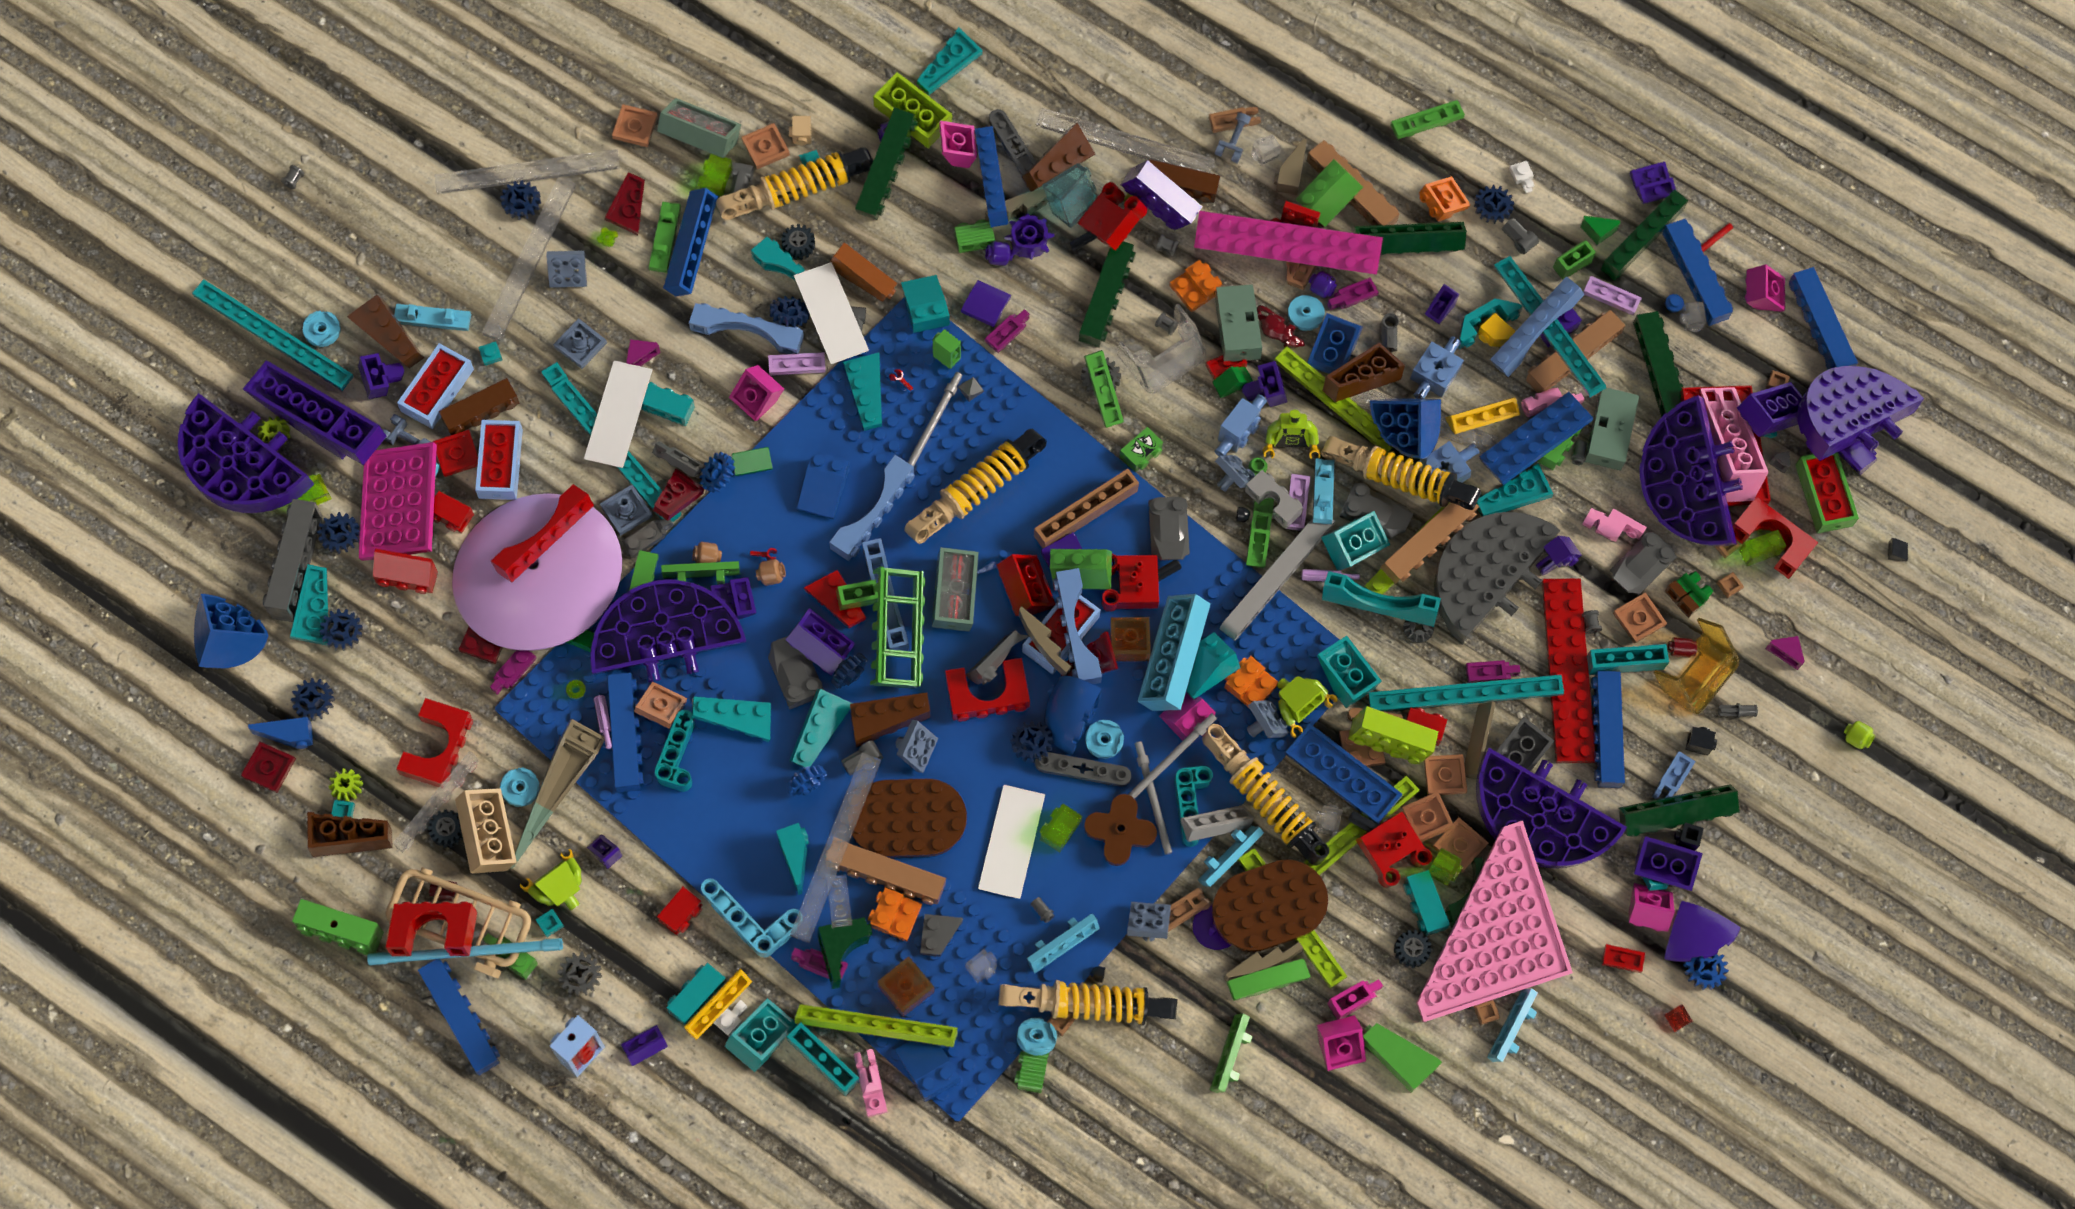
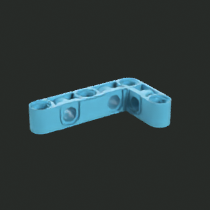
M706 879L701 884L704 898L737 935L760 957H769L780 946L784 945L803 925L801 912L797 909H790L767 929L763 930L716 880ZM709 886L716 887L713 893L705 892ZM736 914L743 916L739 922H734L732 917ZM792 916L799 918V921L795 924L790 923L788 920ZM761 943H768L769 948L762 951L759 949V945Z

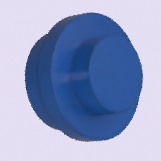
M1677 294L1669 295L1665 301L1666 308L1671 312L1680 311L1684 306L1683 298Z

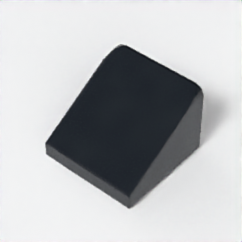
M1891 538L1888 542V560L1907 562L1908 543Z

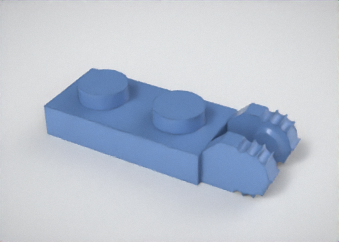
M1679 751L1658 783L1659 786L1652 797L1658 798L1663 787L1670 791L1665 798L1676 794L1696 761Z

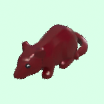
M1263 305L1257 307L1258 319L1261 321V329L1265 336L1284 343V348L1286 346L1290 348L1305 346L1302 339L1293 335L1296 329L1294 325L1289 324L1286 326L1283 323L1285 321L1284 318ZM1261 311L1266 312V313H1268L1269 315H1268V316L1263 315V314L1261 313Z

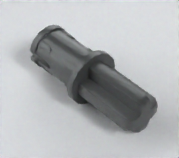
M1736 703V705H1719L1718 715L1736 716V718H1740V716L1757 717L1758 707L1757 705H1740V703Z

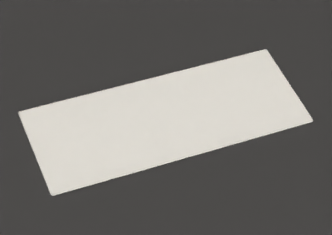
M832 262L794 275L830 363L833 364L869 351Z
M613 361L584 459L623 468L652 369Z
M1003 785L978 889L1018 899L1021 898L1045 794Z

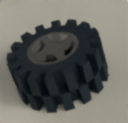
M794 224L791 225V229L787 227L785 229L786 233L783 232L781 239L784 253L788 252L791 257L793 256L794 260H797V257L803 260V256L808 258L809 253L812 255L813 249L815 250V237L811 229H806V225L800 227V224H797V227H794Z
M447 809L442 813L438 811V815H433V819L429 820L430 826H428L430 837L438 846L442 845L443 848H447V846H450V848L454 847L453 844L455 843L458 845L459 840H463L458 813H455L453 810L448 812Z
M1408 930L1406 933H1402L1395 942V958L1400 960V964H1405L1404 967H1420L1430 956L1432 950L1430 949L1431 942H1428L1429 938L1427 936H1423L1424 933H1417L1418 930L1413 932Z

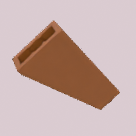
M845 242L830 260L837 274L882 302L886 298L891 299L896 292L894 287L897 283Z

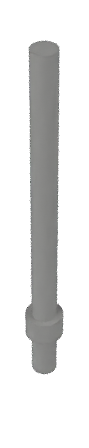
M956 372L951 382L944 389L945 393L907 462L912 466L918 460L951 396L955 395L957 385L962 378L961 373Z
M1211 713L1201 724L1198 723L1194 727L1195 730L1128 795L1135 799L1199 736H1203L1207 732L1206 729L1217 718Z
M1142 741L1135 743L1138 755L1137 762L1145 778L1150 773V762L1148 755L1145 754ZM1152 781L1146 788L1165 855L1172 853V849Z

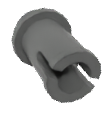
M1583 440L1575 442L1574 454L1571 456L1573 464L1583 465L1586 461L1585 451L1587 442Z
M1040 897L1031 902L1030 905L1041 917V921L1047 923L1054 918V911L1050 910Z

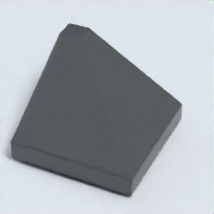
M974 377L958 386L968 401L984 392Z

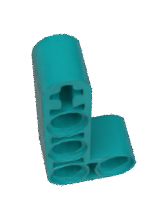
M681 710L677 713L655 768V776L659 784L682 792L688 791L693 783L690 773L685 769L679 768L695 726L692 713L688 710ZM686 718H688L689 721H686L683 726L682 721H685ZM678 735L683 736L680 742L673 740ZM670 753L676 754V757L672 760L666 758ZM668 771L669 775L662 778L659 776L661 772ZM681 777L688 778V781L686 783H678V780Z
M1207 766L1179 769L1174 780L1181 837L1183 843L1188 847L1196 846L1199 840L1190 842L1187 840L1181 818H1184V815L1187 813L1193 816L1199 815L1195 789L1206 788L1210 785L1213 773ZM1205 774L1208 779L1205 781L1200 780L1198 775ZM1186 776L1189 781L1181 782L1179 777ZM1189 795L1191 800L1184 801L1181 796Z

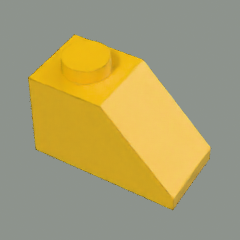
M1494 313L1480 326L1477 335L1483 343H1487L1491 347H1502L1516 331Z

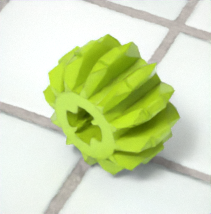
M269 416V421L262 420L263 426H258V437L267 444L278 431L287 438L291 436L289 433L291 429L287 425L286 420H281L278 416L274 420Z
M342 769V774L335 772L336 778H330L333 784L328 786L332 790L331 795L337 797V800L340 801L345 799V801L349 802L350 797L357 799L355 794L362 793L359 787L363 786V782L360 781V775L355 774L352 769L348 773L346 769ZM345 783L349 785L347 788L343 786Z

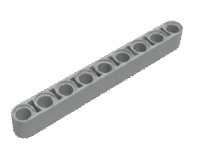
M1312 518L1225 619L1219 630L1236 641L1321 542V537L1331 530L1336 521L1332 520V525L1313 523Z

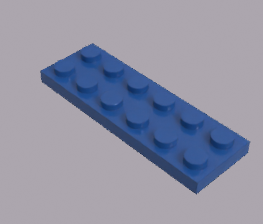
M1567 392L1484 452L1479 458L1498 481L1504 485L1593 421V417L1570 392Z
M1311 724L1305 728L1285 752V755L1378 825L1402 797L1401 792Z

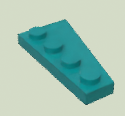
M958 27L953 37L946 42V46L936 55L935 60L928 65L917 79V84L929 96L981 56L983 50Z
M879 352L844 361L843 365L863 430L881 427Z
M1538 463L1531 470L1524 471L1519 474V477L1512 481L1510 480L1502 487L1495 488L1483 495L1476 504L1479 506L1478 511L1481 517L1494 513L1507 512L1552 498L1553 492Z
M307 564L290 639L327 646L328 641H322V637L325 635H320V630L323 629L320 627V623H326L323 617H328L327 568Z
M817 689L789 761L804 768L811 767L850 710V704L853 703L822 689Z
M693 697L692 718L713 725H721L727 727L726 729L745 733L747 736H755L766 742L770 741L771 703Z

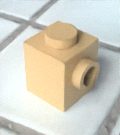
M792 116V126H789V137L793 138V144L800 146L811 144V116Z

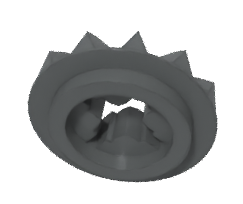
M1405 620L1403 630L1406 637L1411 641L1422 643L1432 637L1434 627L1423 624V631L1419 629L1414 632L1415 624H1420Z

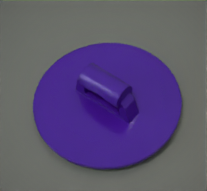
M1212 905L1195 915L1193 933L1201 945L1212 950H1222L1231 946L1219 935L1214 926Z

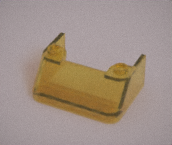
M1702 618L1697 619L1703 631L1696 641L1699 654L1680 678L1657 670L1654 671V675L1664 693L1694 714H1700L1739 666V656L1724 627Z

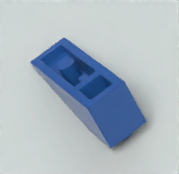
M308 717L248 724L252 734L293 748L295 747L296 749H305L307 746L313 745L312 723Z

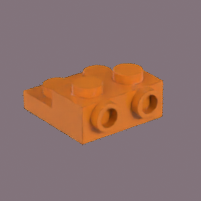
M1452 176L1425 184L1419 192L1420 201L1426 203L1430 216L1435 217L1437 221L1451 218L1454 213L1467 210L1471 206Z
M1200 260L1186 268L1185 273L1172 280L1169 284L1191 313L1215 297L1216 287H1222L1220 278L1218 276L1213 277L1210 273V266L1206 262L1202 263Z
M1252 656L1248 659L1244 657L1239 662L1240 669L1225 678L1227 681L1225 689L1248 707L1253 701H1265L1277 688L1278 681L1267 673L1265 667Z
M885 888L883 892L879 891L876 902L878 906L876 910L872 909L869 914L868 920L871 921V928L907 942L922 908V903Z

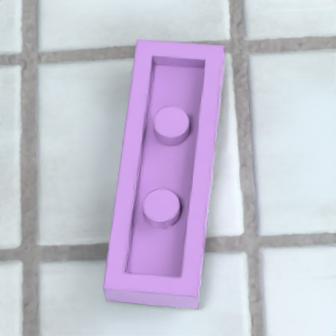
M1590 276L1583 291L1584 295L1634 316L1641 297L1593 276Z
M824 352L768 355L770 376L826 373Z
M1291 474L1289 495L1301 502L1303 510L1302 515L1287 529L1302 531L1305 528L1310 476Z

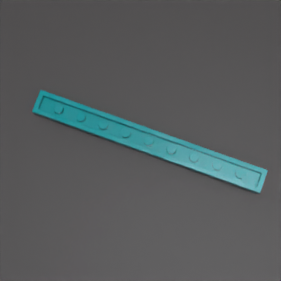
M1508 256L1494 264L1495 269L1527 313L1531 315L1541 305L1543 299L1512 257ZM1558 319L1553 321L1542 333L1588 396L1592 397L1606 389L1604 381Z
M203 279L192 292L194 297L341 391L354 378L353 374L206 280Z
M566 377L551 388L552 392L591 437L597 413ZM628 451L623 468L617 467V469L634 486L639 495L653 510L662 490ZM655 512V514H656L661 520L664 519L663 517H661L659 514H657V513ZM681 512L671 518L672 522L682 516Z
M1562 675L1369 692L1368 697L1371 708L1386 712L1408 710L1415 707L1430 708L1564 695Z

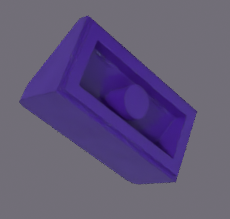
M1072 532L1043 548L1041 556L1050 568V549H1082L1075 533Z
M657 1025L621 1044L632 1066L668 1047Z

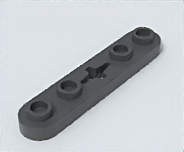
M1000 109L993 110L989 115V123L993 126L994 132L1023 176L1036 161L1007 114ZM1012 142L1015 144V146H1019L1020 154H1018V151L1015 148L1012 149Z
M1047 752V757L1042 755L1041 761L1035 758L1036 769L1043 773L1118 787L1128 785L1131 780L1130 770L1120 765ZM1082 765H1086V769H1092L1093 771H1085L1084 774L1080 773V770L1077 768H1081Z

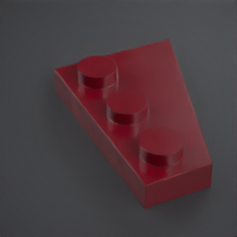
M630 172L627 173L605 216V221L638 235L645 179Z
M675 468L671 479H669L664 491H662L656 501L653 511L668 521L702 496L705 489Z
M1105 631L1098 639L1089 643L1086 647L1098 658L1101 674L1118 669L1109 633ZM1067 660L1066 663H1068L1071 666V671L1068 674V676L1072 677V670L1074 669L1073 662L1070 663L1069 660Z

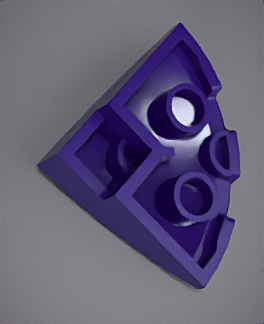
M1681 901L1668 941L1665 960L1684 962L1690 961L1692 957L1703 956L1705 959L1714 956L1720 948L1725 945L1729 946L1736 939L1740 932V927L1709 909Z

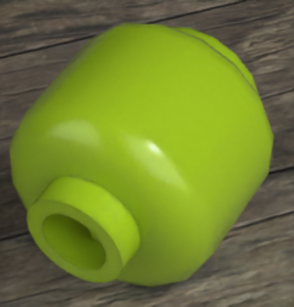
M1856 721L1853 724L1849 723L1844 731L1846 742L1858 749L1869 748L1875 738L1873 728L1861 721Z

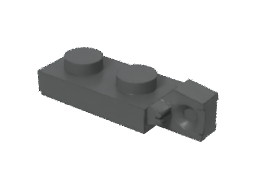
M657 442L652 451L655 456L666 460L671 466L678 467L689 476H697L705 467L702 463L675 447L669 448L661 442Z
M657 519L622 542L630 556L635 558L638 556L639 550L646 551L664 539L667 534L666 530L673 527L674 524L671 519L668 521Z

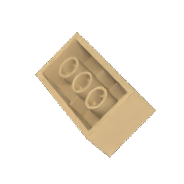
M501 788L463 791L455 799L470 873L509 870L517 861Z

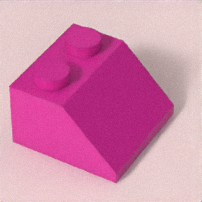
M940 121L939 127L943 156L952 166L970 168L977 158L974 126Z
M1766 264L1747 269L1745 278L1746 303L1756 310L1785 311V277Z
M757 365L745 369L729 398L754 421H757L777 402L784 388Z
M1186 692L1181 710H1165L1159 717L1183 741L1195 730L1194 727L1198 723L1201 724L1211 713L1215 716L1216 712L1202 698L1198 696L1193 699Z
M1634 883L1628 912L1629 923L1639 927H1649L1655 931L1668 932L1675 912L1673 892L1665 890L1649 891L1647 886Z
M1355 1015L1317 1025L1318 1040L1328 1071L1366 1061L1362 1027Z

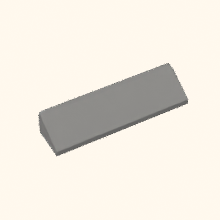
M1244 805L1181 818V823L1186 838L1190 842L1231 833L1235 829H1249L1254 817Z

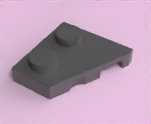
M925 914L920 955L940 957L959 926L963 923V918Z

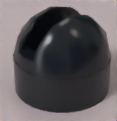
M1238 507L1236 522L1248 521L1250 511L1247 508Z
M1094 967L1091 970L1092 979L1103 983L1106 967Z

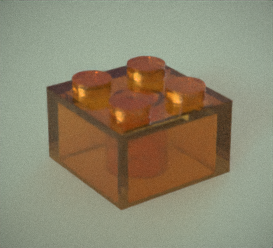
M1111 617L1110 640L1116 662L1150 660L1149 617Z
M909 956L877 981L879 989L903 1017L934 993L932 983Z

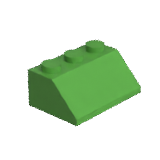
M1333 159L1296 200L1303 207L1321 212L1319 222L1326 227L1358 194L1363 186L1339 162Z
M1050 549L1052 580L1056 578V572L1079 568L1083 585L1082 589H1111L1112 551L1107 549Z

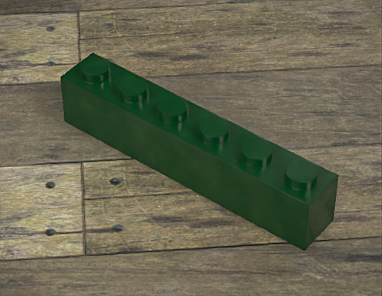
M894 107L855 207L857 213L878 220L879 215H883L885 210L884 202L891 195V184L896 181L898 166L903 164L905 158L903 153L905 148H909L911 143L910 135L912 131L915 132L918 125L915 114Z
M1674 189L1605 259L1601 270L1615 281L1663 232L1665 226L1671 224L1684 211L1689 200Z
M1464 222L1354 227V233L1383 237L1381 255L1413 252H1457L1465 250L1467 230Z
M1123 241L1116 251L1112 248L1109 249L1079 332L1078 341L1099 348L1101 342L1106 341L1108 331H1106L1107 325L1111 326L1114 317L1111 315L1112 311L1117 310L1119 304L1118 294L1123 293L1125 287L1123 280L1128 278L1131 269L1128 267L1129 263H1133L1136 252H1133L1134 244Z
M1658 311L1636 315L1633 325L1662 417L1681 403L1680 392L1684 387L1679 382V370L1673 362L1674 354L1669 349V338L1663 329V318L1659 316Z
M1729 784L1620 807V823L1627 827L1624 831L1627 836L1635 837L1640 835V833H1654L1664 828L1673 829L1684 823L1695 824L1697 821H1711L1716 817H1730L1740 812L1738 791Z

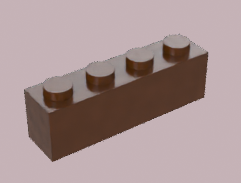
M1149 159L1151 164L1190 197L1205 203L1215 202L1220 175Z
M506 378L440 410L439 413L450 435H454L471 427H477L481 425L482 420L493 419L505 410L514 409L520 403L509 380Z

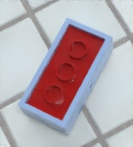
M439 343L397 402L400 411L433 429L441 418L439 411L450 405L473 372L474 368L471 360Z
M481 421L475 488L479 499H517L523 433L520 421Z
M1080 595L1074 610V619L1078 635L1082 640L1099 619L1101 609ZM1056 603L1041 623L1051 630V637L1049 639L1061 648V655L1059 657L1065 660L1068 657L1070 646L1069 644L1066 645L1064 633L1067 632L1066 627H1062L1060 615H1063L1062 608L1058 609ZM1029 637L1023 644L1022 652L1053 675L1056 669L1045 659Z
M579 1015L576 1018L572 1017L566 1023L565 1030L561 1034L557 1033L552 1038V1044L550 1045L559 1062L576 1077L605 1048L597 1031Z

